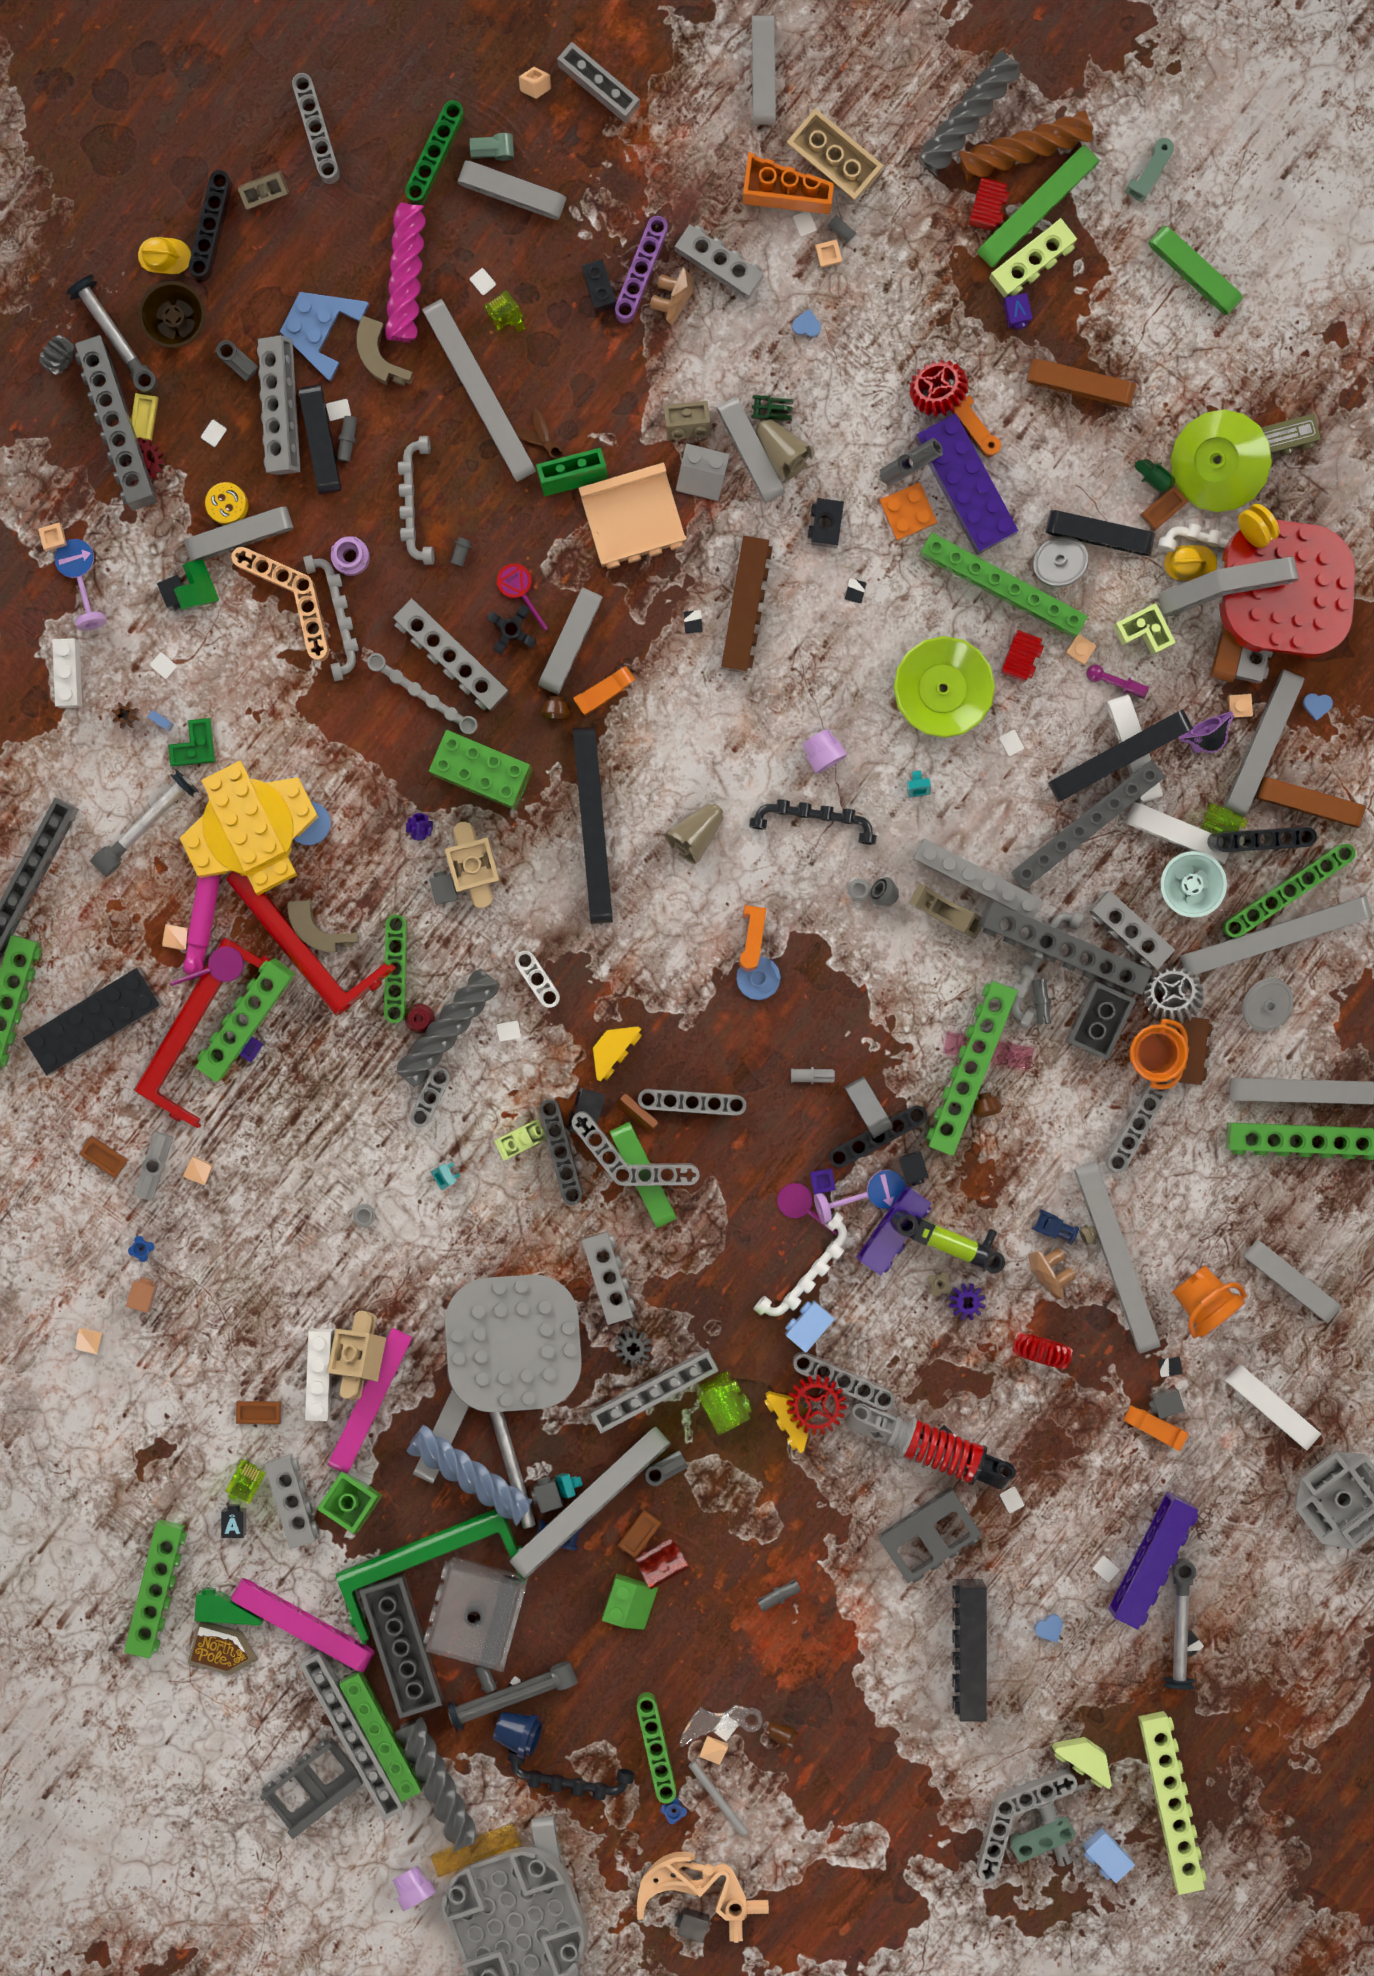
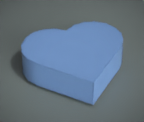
M808 309L793 321L792 330L799 336L806 334L808 337H816L821 331V325L812 311Z
M1309 694L1303 699L1304 708L1315 721L1327 713L1333 705V700L1328 695L1318 696L1317 694Z
M1051 1614L1045 1620L1036 1622L1034 1630L1039 1637L1058 1643L1063 1622L1058 1615Z

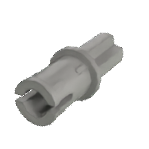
M813 1067L811 1069L791 1068V1083L811 1082L813 1084V1082L835 1081V1071L833 1069H814Z

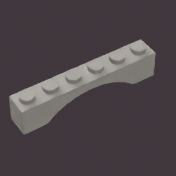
M926 839L922 840L912 859L983 894L1002 906L1032 919L1043 901Z

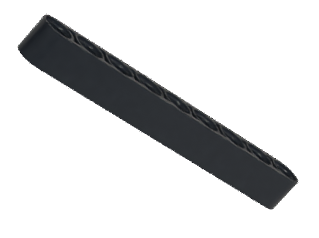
M595 726L573 728L591 924L613 923Z

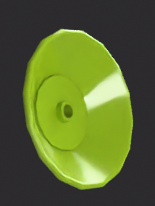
M1225 409L1206 412L1189 422L1175 440L1170 459L1172 476L1175 478V484L1179 491L1196 507L1213 512L1236 510L1253 500L1266 484L1272 464L1270 443L1260 425L1245 414ZM1217 456L1221 457V462L1219 464H1215L1214 459Z
M947 636L923 640L909 650L897 667L894 682L897 706L908 723L926 735L943 738L965 734L980 724L992 706L995 692L992 668L982 652L963 639ZM942 684L947 687V691L941 692L939 690V686Z

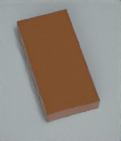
M1174 485L1171 490L1166 491L1140 516L1155 531L1189 501Z
M624 1094L615 1104L647 1133L658 1124L656 1119L627 1094Z
M93 1135L90 1136L79 1155L115 1179L129 1161V1159Z
M237 1400L236 1424H281L282 1401Z
M643 1509L620 1540L618 1546L636 1559L662 1522Z

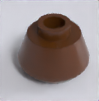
M550 696V700L545 701L540 711L541 716L546 719L567 720L570 717L568 704L563 702V697Z
M991 1092L978 1094V1099L974 1102L973 1114L976 1117L991 1116L1000 1113L1003 1107L996 1095L991 1096Z

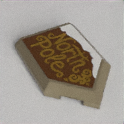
M199 1622L188 1664L232 1675L258 1660L243 1632L209 1622Z

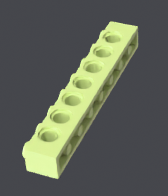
M1164 1711L1139 1716L1175 1889L1179 1895L1204 1890L1203 1882L1207 1881L1204 1868H1200L1199 1865L1202 1855L1199 1846H1195L1194 1839L1197 1838L1195 1825L1190 1823L1189 1817H1192L1193 1814L1190 1803L1186 1804L1185 1795H1188L1186 1783L1181 1781L1180 1774L1183 1773L1181 1760L1176 1758L1175 1752H1179L1176 1738L1172 1739L1171 1731L1174 1730L1172 1718L1168 1717ZM1157 1734H1165L1161 1742L1154 1740ZM1169 1755V1760L1166 1763H1159L1161 1756ZM1167 1777H1174L1172 1784H1164V1780ZM1173 1798H1178V1799H1179L1177 1805H1175V1806H1169V1805H1168V1804H1169V1801H1170L1171 1799H1173ZM1176 1820H1183V1824L1179 1828L1173 1827ZM1180 1842H1188L1185 1849H1178ZM1186 1863H1192L1193 1865L1190 1870H1182Z

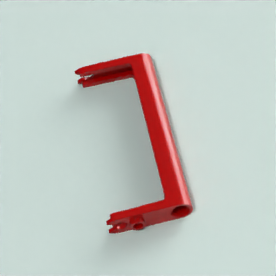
M233 871L226 878V881L335 1016L342 1014L370 990L372 992L377 990L383 984L381 981L396 969L392 964L387 965L384 963L367 978L345 993L306 943L299 938L293 927L265 893L260 895L255 893L248 876H242Z
M226 937L223 938L218 948L227 946L236 949L244 960L258 968L265 961L269 962L272 960L264 955L260 958ZM211 972L201 975L134 1088L135 1092L170 1112L169 1116L178 1122L184 1120L196 1128L201 1127L199 1123L201 1119L162 1095L159 1090L223 984V981L217 980L212 976Z

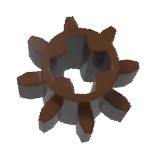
M119 702V708L112 710L116 715V718L112 721L114 723L120 721L121 729H124L125 724L130 728H134L132 723L135 720L140 721L136 717L139 709H131V702H128L126 706ZM123 711L130 712L128 720L121 718L124 716Z

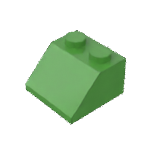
M341 1471L317 1509L352 1534L360 1531L383 1495L365 1482Z
M616 1573L602 1615V1621L623 1628L644 1630L658 1587Z

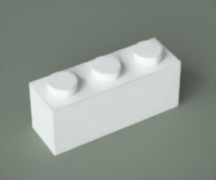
M75 638L52 639L55 706L58 708H83L80 641Z

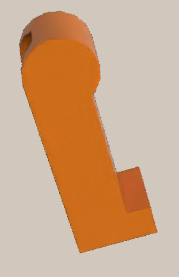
M968 395L966 401H961V408L954 407V413L949 412L952 415L957 414L967 435L979 451L986 457H992L1000 450L1001 442L996 436L989 433L970 406L974 403V400Z
M625 666L582 694L580 693L573 700L583 715L587 716L624 691L636 679L628 667Z
M744 906L742 918L749 919L745 950L741 953L739 965L744 971L749 972L757 968L767 908Z
M1130 1405L1123 1419L1179 1452L1189 1435L1185 1430Z

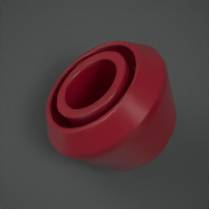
M414 1004L405 1013V1024L414 1033H425L427 1027L435 1021L433 1010L425 1004Z

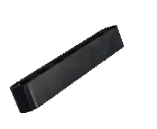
M1182 709L1048 782V785L1056 800L1060 802L1194 728Z

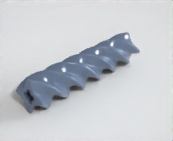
M422 1425L410 1441V1445L406 1450L410 1455L421 1456L427 1467L440 1469L445 1479L458 1481L464 1492L477 1494L482 1504L495 1506L497 1513L501 1517L513 1518L516 1526L530 1509L532 1499L526 1498L518 1488L508 1486L502 1477L491 1474L483 1464L472 1461L464 1451L453 1449L450 1442L442 1437L435 1436L427 1426Z

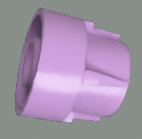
M357 537L341 538L331 548L332 563L340 573L346 576H356L368 567L370 561L369 550ZM348 551L356 552V558L352 562L345 561L344 557Z
M829 729L819 732L803 743L808 762L815 774L830 768L848 755L841 742L838 741L837 737L833 736Z
M418 1866L392 1880L398 1890L400 1897L397 1900L403 1912L437 1893L431 1880L426 1881Z

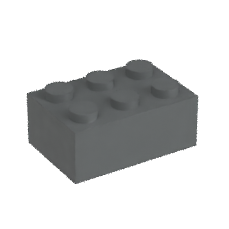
M1092 981L1064 1042L1099 1058L1109 1060L1136 1000L1103 984Z

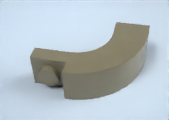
M362 315L357 330V348L368 372L386 385H388L390 377L397 384L405 386V383L411 385L414 379L413 372L386 362L380 355L379 345L385 330L384 324Z
M919 883L909 902L923 913L973 939H976L982 928L978 926L981 916L953 903Z
M312 901L287 902L291 925L299 938L309 946L325 952H338L337 943H340L341 947H354V942H359V933L328 934L322 931L315 923Z

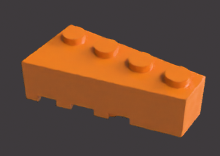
M748 152L742 204L830 215L834 183L808 173L805 175L795 171L792 167L778 165L773 160L767 158L765 160L757 157L754 153Z

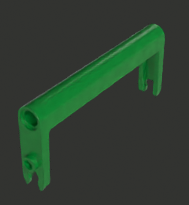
M493 1509L337 1572L336 1579L350 1612L348 1614L349 1622L352 1627H356L363 1645L367 1644L366 1641H368L371 1634L354 1590L494 1533H500L512 1559L522 1549V1546H517L507 1519L501 1517L496 1509ZM517 1571L519 1578L522 1577V1575Z

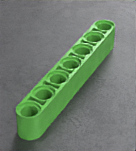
M1084 144L976 253L991 268L996 266L1100 160Z
M1340 844L1333 847L1225 920L1222 924L1223 934L1229 938L1242 936L1352 862L1356 856L1354 847L1350 844ZM1341 848L1346 849L1348 852L1345 860L1339 856ZM1323 860L1327 861L1330 865L1327 872L1321 870L1320 865ZM1304 873H1309L1311 876V882L1308 885L1302 880ZM1286 885H1290L1293 888V894L1290 897L1284 894ZM1268 897L1273 898L1275 901L1273 909L1266 907L1265 902ZM1251 909L1257 914L1256 920L1253 922L1247 918V913ZM1231 922H1235L1238 925L1236 934H1232L1229 931Z

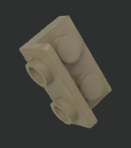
M708 401L664 405L667 440L701 438L711 435Z

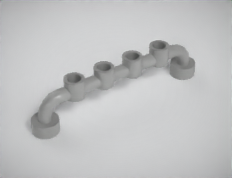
M419 436V441L412 442L404 450L403 462H398L399 475H404V484H399L400 497H405V506H400V518L405 519L406 528H401L400 535L401 541H406L407 550L411 557L416 560H423L424 565H431L435 561L433 546L423 547V551H418L415 547L414 468L412 454L416 450H419L420 454H430L431 451L429 436Z
M312 555L305 556L303 559L307 574L315 573V568L317 567L323 568L326 573L347 656L345 665L340 666L338 662L330 664L334 681L343 680L342 675L349 673L354 668L356 663L355 652L359 651L356 638L351 639L349 630H353L351 617L345 616L344 609L348 608L345 595L340 596L338 587H342L340 574L334 573L333 567L328 561L313 559Z
M373 653L368 657L367 664L372 671H381L390 677L394 684H400L412 696H418L426 702L429 708L437 709L444 714L448 721L459 724L463 733L470 735L476 732L478 724L473 717L461 716L455 708L443 704L436 695H430L418 683L411 682L405 678L401 671L394 670L386 665V660L381 654Z
M1078 911L1075 914L1068 912L1060 913L1053 918L1050 925L1045 924L1058 929L1061 922L1068 921L1070 922L1069 927L1077 930L1084 914ZM1044 936L1040 943L1043 948L1049 943L1047 936ZM1038 951L1035 954L1030 953L1034 957L1030 964L1025 963L1020 973L1024 976L1021 983L1016 982L1013 987L1018 992L1011 1007V1012L1015 1018L1021 1021L1019 1026L1028 1029L1035 1013L1029 1010L1023 1013L1019 1006L1043 959L1044 954Z

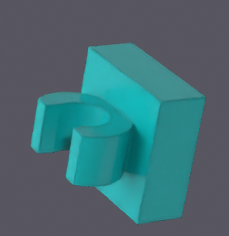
M921 770L912 772V781H907L908 798L930 795V779H922Z
M444 1163L430 1171L440 1190L456 1183L455 1179L460 1177V1173L452 1175L450 1172V1168L454 1166V1163L447 1165Z
M566 1473L555 1476L560 1495L564 1498L575 1496L574 1488L583 1485L580 1476L570 1478V1474Z

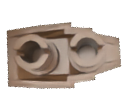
M685 268L681 269L678 279L663 274L658 279L659 289L672 291L670 300L653 295L650 301L651 309L667 313L666 320L671 325L676 321L693 293V277Z
M1056 1248L1046 1256H1043L1041 1251L1029 1253L1028 1258L1031 1271L1037 1276L1040 1283L1048 1289L1056 1300L1064 1298L1061 1287L1075 1280L1076 1275L1070 1267H1067L1057 1275L1051 1269V1267L1065 1260L1063 1252Z

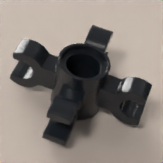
M521 605L514 618L504 620L493 611L489 613L487 620L501 628L503 634L493 648L495 652L502 655L508 643L517 639L531 649L533 648L536 639L524 633L521 628V623L530 612L529 608ZM510 624L518 627V631L514 635H508L505 632L506 627Z

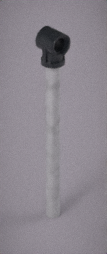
M489 1412L510 1485L518 1488L528 1498L503 1412ZM531 1506L521 1519L523 1528L536 1525Z

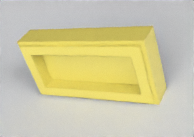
M135 393L131 421L137 440L141 437L143 441H147V439L152 441L158 397Z

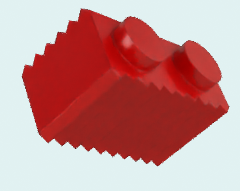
M981 178L968 225L994 232L996 226L1001 225L1004 213H1001L1000 209L1002 204L1006 205L1010 193L1006 191L1007 184Z
M1017 630L1000 673L1022 682H1026L1028 678L1032 679L1036 670V666L1033 665L1036 657L1040 658L1044 648L1041 645L1042 639Z

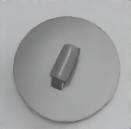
M1056 537L1045 542L1036 552L1033 561L1034 571L1042 583L1051 587H1066L1076 583L1085 574L1089 564V556L1085 546L1077 539L1072 537Z
M1267 978L1257 982L1247 992L1243 1001L1242 1013L1245 1021L1249 1026L1258 1031H1270L1279 1027L1290 1015L1293 1007V993L1285 982L1277 978Z

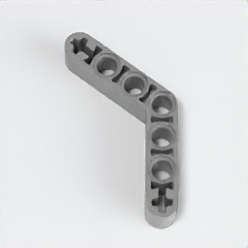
M1286 557L1215 570L1158 594L1162 615L1163 617H1168L1228 594L1290 584L1298 581L1299 576L1294 557Z
M579 1111L573 1116L572 1126L616 1184L621 1186L693 1185L698 1181L700 1176L699 1170L691 1163L627 1164L590 1114L585 1111ZM579 1116L582 1119L585 1117L588 1119L586 1125L589 1129L592 1125L595 1127L586 1136L583 1134V1132H586L584 1126H577V1117ZM592 1134H599L601 1136L602 1142L599 1145H592L590 1143L589 1137ZM607 1151L615 1154L616 1158L611 1163L603 1160V1154ZM676 1168H680V1173H686L687 1169L690 1168L696 1175H693L691 1180H687L685 1175H680L681 1180H676ZM671 1169L674 1173L673 1177L670 1180H664L661 1177L662 1170ZM618 1170H627L629 1177L623 1181L619 1180L616 1177ZM640 1170H650L651 1177L648 1180L640 1179L638 1176Z
M1069 1769L1058 1770L995 1797L976 1865L978 1875L983 1882L992 1883L998 1877L1014 1816L1067 1796L1077 1789V1780ZM1065 1778L1068 1779L1069 1784L1067 1785L1064 1784L1063 1779ZM1053 1782H1056V1783H1057V1786H1058L1059 1789H1056V1788H1055ZM1043 1786L1051 1787L1047 1794L1040 1793ZM1023 1794L1031 1795L1027 1802L1020 1801V1797ZM1008 1802L1010 1806L1007 1810H1000V1804ZM996 1824L1004 1825L1003 1830L999 1832L993 1830ZM991 1845L998 1846V1850L996 1852H988V1848ZM988 1865H990L991 1870H988L987 1873H984L983 1870H987Z

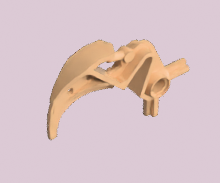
M674 1852L663 1856L644 1874L640 1881L637 1898L638 1920H644L646 1903L657 1893L676 1890L701 1897L721 1875H724L725 1879L715 1905V1912L725 1921H729V1941H734V1943L743 1941L742 1921L747 1918V1914H769L768 1900H746L735 1872L729 1865L721 1863L713 1866L709 1863L702 1865L694 1862H685L695 1860V1854L692 1852ZM684 1866L689 1867L691 1870L703 1872V1878L693 1880L681 1868ZM654 1878H657L659 1881L654 1882L653 1880ZM732 1904H739L741 1909L732 1911L729 1907Z

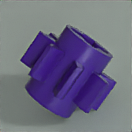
M416 813L412 818L408 817L405 832L410 833L411 838L414 840H425L427 836H431L433 821H428L429 818L426 814Z

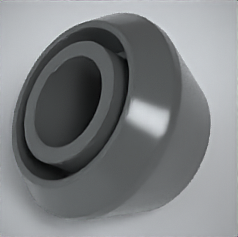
M884 877L878 879L871 888V900L875 905L890 906L898 900L899 890L891 878Z

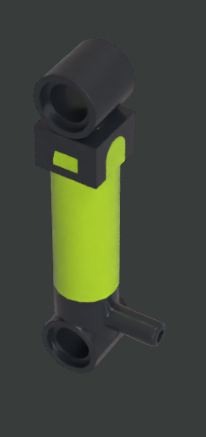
M905 1210L897 1211L892 1216V1227L901 1235L909 1236L916 1242L926 1246L929 1245L993 1274L999 1273L1005 1266L1004 1256L994 1248H991L997 1235V1231L989 1229L983 1244H980L933 1224L916 1215L914 1217ZM904 1219H908V1225L901 1228V1222ZM995 1256V1261L988 1265L989 1258Z

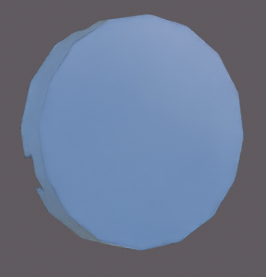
M313 801L311 802L319 817L299 837L296 836L294 838L296 842L303 845H315L322 842L331 829V818L328 811L322 805Z
M760 956L755 970L747 972L739 967L736 980L738 988L745 996L750 999L762 1000L769 998L776 992L781 977L776 964L770 959Z

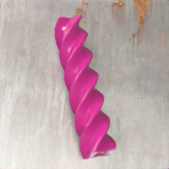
M400 203L394 213L395 232L392 237L393 255L390 261L392 275L389 280L390 298L387 304L389 319L385 328L386 338L389 341L411 343L410 340L415 339L418 333L413 320L419 313V306L415 301V297L421 289L416 276L422 270V262L417 254L424 246V240L419 233L426 222L423 213L420 211L424 207L423 205Z

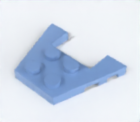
M299 292L280 332L284 337L292 339L293 346L331 382L340 363L321 354L320 351L339 313L360 322L362 315H365L369 307V303L366 301Z

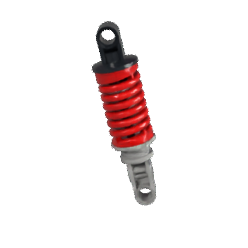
M856 1404L846 1419V1424L852 1431L884 1442L886 1446L897 1447L899 1449V1457L913 1460L916 1455L915 1461L917 1463H921L922 1460L924 1466H929L931 1463L932 1469H937L939 1466V1471L942 1473L947 1469V1475L949 1476L953 1475L956 1471L955 1477L967 1482L971 1486L978 1480L997 1489H1005L1016 1474L1015 1467L1011 1463L986 1454L987 1446L975 1442L970 1443L967 1439L962 1440L960 1436L954 1437L952 1433L938 1430L937 1427L930 1428L929 1424L921 1422L915 1417L908 1423L902 1421V1418L898 1416L893 1417L886 1412L878 1411L865 1404Z

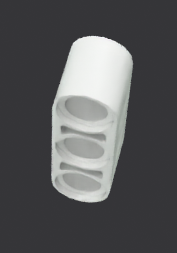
M529 951L519 952L516 955L515 964L541 1004L545 1007L556 1006L560 1001L559 992L536 957ZM524 954L529 955L532 959L528 967H523L519 963L520 957ZM535 973H541L544 977L543 983L539 986L534 985L531 981L532 975ZM548 991H552L556 995V1000L552 1004H547L544 1001V994Z

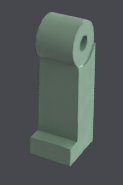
M1161 138L1156 142L1152 149V158L1138 182L1131 179L1124 191L1125 193L1142 203L1145 201L1174 151V144L1170 139Z
M1061 1817L1053 1823L1051 1822L1020 1835L1019 1832L1011 1834V1847L1019 1862L1022 1863L1071 1841L1075 1837L1076 1832L1069 1819Z

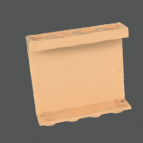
M664 462L579 488L602 567L607 566V569H612L620 566L619 562L622 561L636 562L641 560L642 555L656 556L662 553V549L670 547L671 550L682 548L683 543L687 542L666 475Z

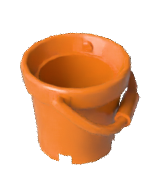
M1162 1019L1161 1024L1151 1025L1142 1029L1130 1044L1129 1058L1133 1068L1142 1078L1151 1081V1088L1170 1089L1178 1083L1184 1069H1186L1189 1053L1186 1030L1181 1023L1169 1019ZM1167 1025H1171L1178 1028L1181 1034L1175 1028L1169 1027ZM1173 1079V1080H1172L1171 1082H1169L1168 1084H1159V1083H1156V1082H1167V1081Z
M1206 1265L1172 1291L1189 1316L1188 1329L1194 1339L1197 1337L1203 1338L1222 1324L1245 1304L1244 1299L1247 1297L1242 1285L1236 1282L1223 1284ZM1237 1288L1241 1295L1239 1293L1233 1294L1229 1289Z

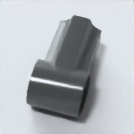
M224 340L218 344L216 349L217 355L247 382L255 375L259 367L231 341ZM225 347L233 348V354L230 357L222 356V350Z
M677 1450L660 1461L648 1465L644 1475L650 1485L658 1486L666 1479L688 1468V1465L680 1450ZM651 1470H659L661 1472L660 1477L656 1480L650 1479L649 1473Z

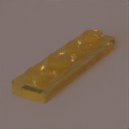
M514 1822L479 1835L475 1839V1843L453 1852L454 1846L431 1854V1859L438 1877L459 1870L470 1863L521 1845V1840Z

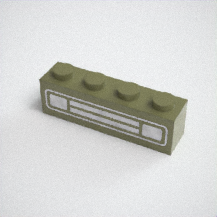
M1314 414L1261 427L1270 443L1271 459L1273 454L1281 453V456L1294 453V449L1302 447V450L1311 449L1321 439Z

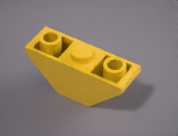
M640 1027L611 1029L603 1034L593 1047L597 1080L601 1081L603 1078L606 1081L615 1071L611 1067L616 1061L621 1063L628 1054L626 1048L629 1044L635 1045L642 1035L639 1033Z
M768 1391L765 1393L767 1397L764 1401L770 1412H776L779 1417L776 1419V1422L782 1431L786 1429L790 1437L787 1438V1441L792 1449H798L799 1453H802L805 1449L808 1433L803 1432L805 1425L800 1429L796 1428L799 1420L795 1422L790 1421V1418L795 1413H787V1410L793 1408V1406H788L786 1401L793 1400V1398ZM799 1399L798 1411L803 1416L806 1409Z

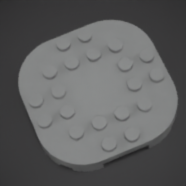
M543 1275L481 1278L463 1286L450 1300L444 1318L447 1375L454 1393L469 1407L483 1412L543 1409L560 1403L574 1390L581 1373L579 1318L577 1306L572 1295L561 1283Z
M518 1847L470 1863L451 1879L443 1895V1919L445 1923H449L463 1960L461 1967L466 1976H567L575 1969L586 1951L588 1943L587 1924L570 1878L562 1864L554 1856L541 1849Z

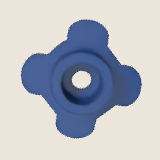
M137 1236L132 1247L128 1248V1253L139 1258V1261L145 1262L148 1260L150 1251L154 1250V1244L145 1241L142 1236Z
M677 1797L672 1802L662 1805L660 1809L670 1824H675L676 1821L687 1814L686 1808L681 1806L680 1800Z

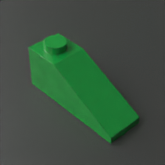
M204 1587L196 1594L194 1621L261 1626L264 1621L263 1618L233 1602L230 1596L216 1591V1588Z

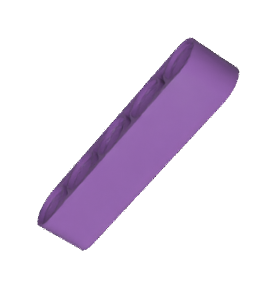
M653 216L648 221L617 300L615 314L618 321L622 323H629L634 319L666 238L667 222L661 216ZM655 224H660L664 229L659 233H655L651 228ZM646 245H653L655 251L649 254L643 248ZM639 265H643L648 270L644 274H638L635 269ZM630 286H636L639 288V292L631 295L627 292V289ZM627 306L631 309V313L626 316L622 315L619 312L620 308Z

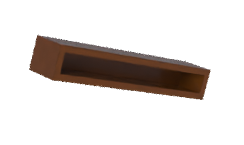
M743 535L721 669L747 673L748 668L752 669L754 655H750L751 647H756L758 634L754 633L755 624L760 625L762 612L758 611V605L764 602L765 590L761 588L762 582L767 581L769 568H765L766 559L771 560L773 546H769L768 539Z

